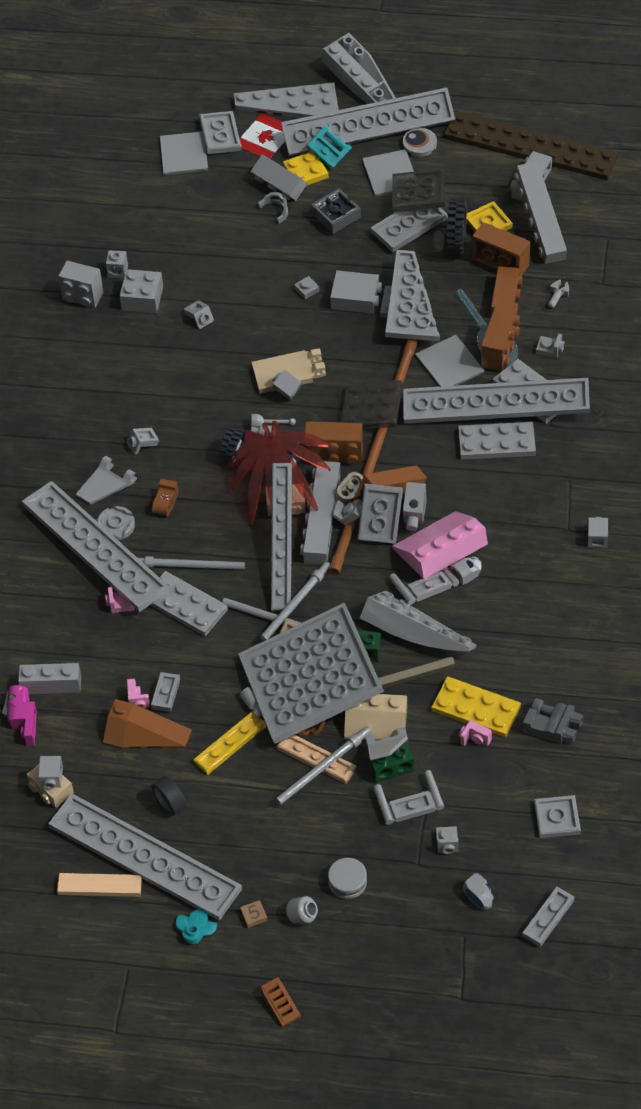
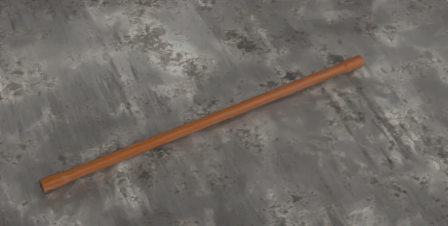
M407 339L403 357L362 474L363 477L364 474H370L374 471L411 358L418 343L415 339ZM357 519L344 527L329 568V572L333 575L340 574Z

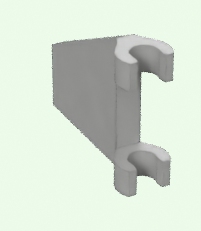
M105 456L97 470L76 493V496L91 505L134 484L137 480L134 477L135 472L129 469L123 478L110 471L114 465L110 463L112 459Z
M405 727L397 729V736L375 741L374 735L367 736L366 740L370 759L389 756L403 743L408 742Z

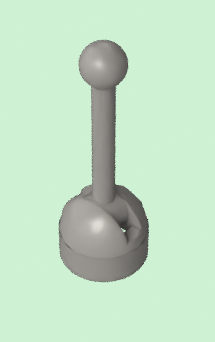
M251 414V429L252 427L260 428L264 423L294 425L296 421L294 418L289 420H266L259 414Z

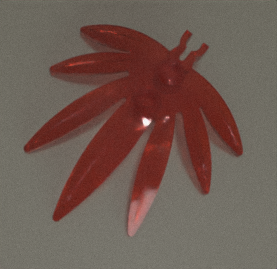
M275 420L272 421L271 432L268 425L262 423L264 436L246 442L235 452L228 463V468L231 469L240 461L242 463L234 476L231 485L232 492L236 490L257 459L248 490V515L251 525L254 524L264 467L267 491L272 506L273 463H292L293 484L305 500L316 511L319 510L305 476L287 452L291 451L299 458L317 467L331 471L330 467L319 456L299 445L330 447L327 441L299 431L278 432L279 424Z

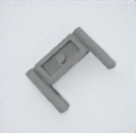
M448 567L426 579L410 583L408 587H405L396 574L393 573L389 576V579L409 604L421 601L459 584V580Z
M430 770L424 772L430 792L425 791L390 801L387 804L381 785L376 784L373 787L386 824H392L394 821L400 822L435 812V810L444 809L443 801Z

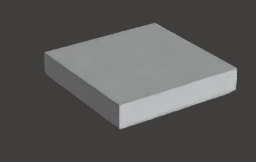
M575 795L534 799L540 838L581 834Z

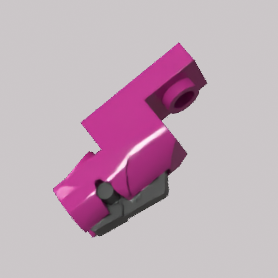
M21 685L11 686L7 692L2 713L7 717L12 729H21V737L25 738L26 745L35 746L37 718L35 702H30L27 687Z

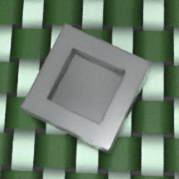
M309 276L294 284L295 290L304 299L319 292V286Z

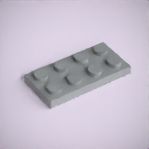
M425 194L372 226L371 233L394 252L445 221L448 214Z
M517 359L494 377L493 383L541 381L546 379ZM544 415L536 417H538L546 424L556 415Z
M533 422L459 426L461 460L536 456Z
M167 571L159 578L169 586L170 591L150 604V606L203 636L210 632L228 610L226 604Z

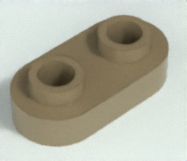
M357 472L348 474L335 491L336 499L342 503H350L357 492L363 476Z

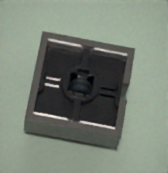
M340 188L311 204L312 215L332 234L361 218L360 207L352 200L349 201L348 196Z

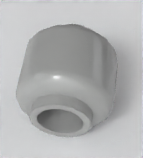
M308 896L291 899L286 909L289 920L296 925L311 923L315 920L318 911L316 903Z

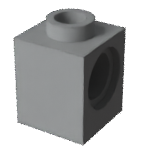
M108 251L106 260L108 278L124 279L126 269H128L126 251Z
M285 369L282 373L278 372L272 379L274 381L273 388L289 400L292 399L302 384Z
M589 517L588 547L607 548L608 518Z
M40 756L39 781L41 788H61L63 772L61 756Z

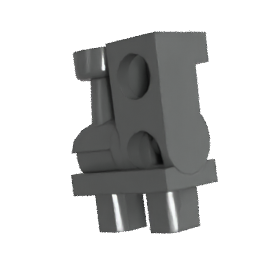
M535 698L532 708L529 709L523 721V733L556 742L559 745H562L563 741L573 743L577 730L569 727L572 725L580 728L583 723V715L574 712L573 705L569 704L567 706L559 703L553 707L544 705L543 700ZM540 713H545L549 715V717L540 715Z

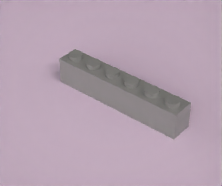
M538 161L518 165L514 178L515 182L519 183L520 197L524 198L525 212L529 213L530 216L529 225L534 229V240L539 244L540 258L544 259L545 264L565 260L567 249Z
M318 461L317 468H313L312 479H315V481L310 485L312 498L308 499L310 513H306L305 525H307V529L303 530L305 544H301L300 555L304 556V563L323 565L324 562L328 561L334 521L332 511L337 501L335 491L339 486L341 475L340 462Z

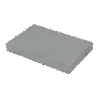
M233 111L199 114L207 154L241 151V143Z
M364 484L358 540L396 544L403 493L402 487Z

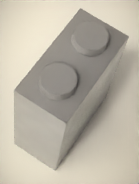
M336 270L330 297L331 309L374 314V309L379 304V296L377 295L382 290L379 275Z

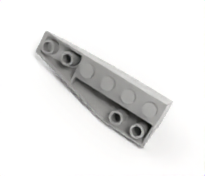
M350 33L323 48L322 62L365 103L371 104L395 99L393 92L372 56Z
M387 591L368 597L360 619L394 636L417 644L455 651H471L476 648V644L471 642L472 640L468 637L459 635L410 606L411 604L406 600L394 598V595Z

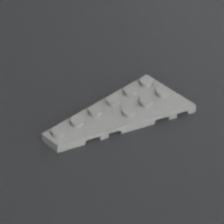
M334 83L234 93L235 108L239 111L254 113L265 111L270 115L281 113L282 116L304 118L338 111Z
M397 250L385 337L440 341V335L436 328L429 298L419 271L415 251Z

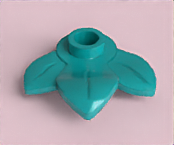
M200 909L193 911L189 917L179 915L176 919L177 929L182 932L183 938L189 944L199 943L203 936L213 934L217 928V923L208 922L207 913Z

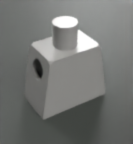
M406 483L403 517L407 530L416 531L418 525L423 524L427 502L426 484Z

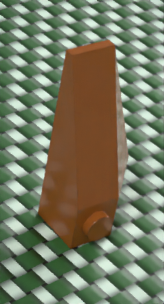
M115 699L108 715L103 744L119 749H129V747L148 749V747L159 746L161 749L185 748L192 730L135 704Z

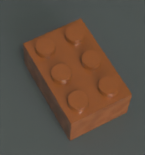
M483 222L473 235L472 260L498 270V266L520 268L519 276H522L529 267L530 241Z
M496 303L482 343V368L502 372L504 367L508 366L510 360L509 352H513L515 346L514 338L518 337L520 327H518L520 316L517 315L518 308Z
M306 422L304 439L306 462L317 463L318 461L362 464V423Z

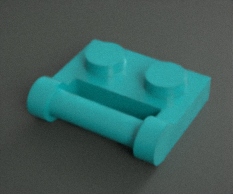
M327 125L306 146L331 169L352 149L349 144L346 145L330 131V127ZM326 135V136H327L332 142H334L342 151L339 152V151H338L332 144H330L323 136Z

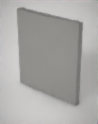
M202 132L160 136L164 175L208 171L206 146Z
M406 149L363 158L375 197L419 188Z
M457 335L415 354L439 387L457 386L484 373V369Z

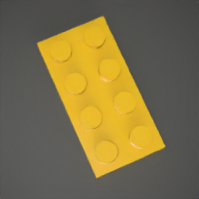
M447 676L432 706V712L468 724L471 720L490 729L491 733L506 738L521 708V703Z

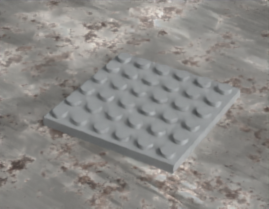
M345 603L239 653L275 744L384 692Z

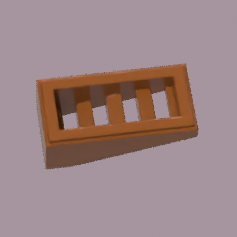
M278 977L260 987L262 997L282 1027L301 1017ZM280 995H282V997H281L280 999H278V1000H276V1001H273V999H275V998L279 997ZM287 1003V1005H285L284 1007L280 1009L277 1008L282 1004ZM291 1009V1011H292L291 1013H289V1014H287L286 1016L282 1017L281 1014H283V1013H285V1012H287L288 1010Z

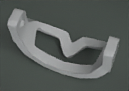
M271 192L258 202V207L262 208L264 205L271 203L281 205L284 208L283 213L277 218V222L280 224L288 216L287 200L285 197L283 198L281 193ZM270 197H278L279 200H273Z

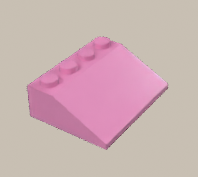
M455 511L392 547L423 579H426L484 547L488 542L486 529L476 518Z

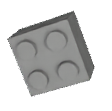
M66 261L59 274L62 299L96 308L103 295L100 269Z
M126 269L120 293L122 310L157 313L163 289L161 272Z

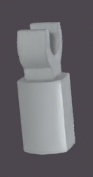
M245 688L240 693L241 699L250 710H253L257 717L262 716L264 719L253 689Z

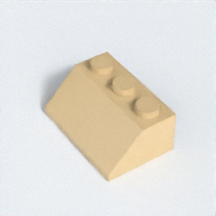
M378 694L345 710L344 739L359 733L366 726H369L372 730V733L368 736L374 735L375 741L397 736V729L405 727L406 730L407 696Z

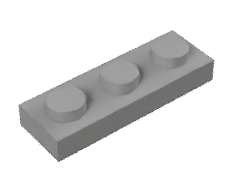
M556 887L526 927L522 937L541 947L574 902V896Z

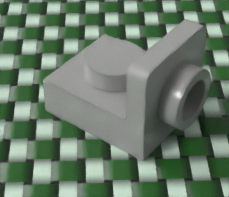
M199 300L184 308L185 314L195 320L199 329L214 321L209 306Z
M558 334L557 339L541 336L536 348V354L557 359L559 352H563L565 342L562 341V334Z
M152 428L132 429L127 440V444L133 454H138L141 447L157 446L159 442Z
M357 499L345 505L337 500L334 504L332 516L344 525H347L360 517L362 501Z
M457 826L437 827L438 853L452 854L458 852Z

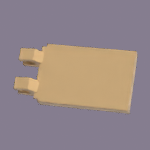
M320 348L310 350L309 352L304 350L253 361L252 367L259 393L275 391L272 379L278 372L282 373L284 369L302 382L301 385L312 383L313 378L326 376Z

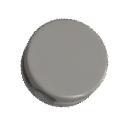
M353 858L337 860L331 865L328 872L329 887L337 897L343 899L358 897L364 892L367 885V873L364 865Z

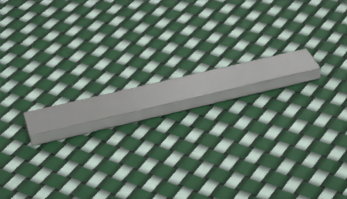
M273 463L272 612H282L291 601L292 463Z

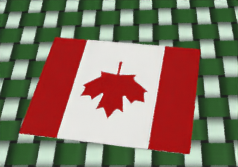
M261 113L240 138L241 148L258 156L263 154L270 159L285 141L281 126L282 121Z

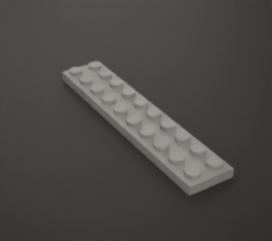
M442 88L281 122L288 155L294 156L311 152L306 147L307 144L325 125L329 126L330 131L345 144H351L408 132L412 129L455 121V116L448 89ZM326 135L323 136L330 144L337 147Z
M588 378L403 389L404 424L590 413Z
M52 481L22 500L23 506L139 612L170 591L169 586Z
M74 794L68 797L48 823L49 828L127 871L142 876V879L191 906L206 912L219 921L242 890L241 884Z

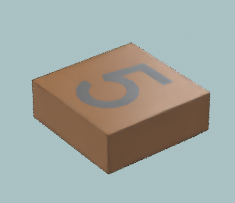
M260 900L240 907L248 928L267 921V916Z

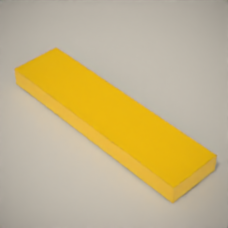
M252 711L194 759V763L207 775L210 774L266 727V723Z

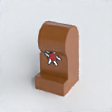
M160 480L159 490L152 507L154 514L169 516L179 494L176 481Z

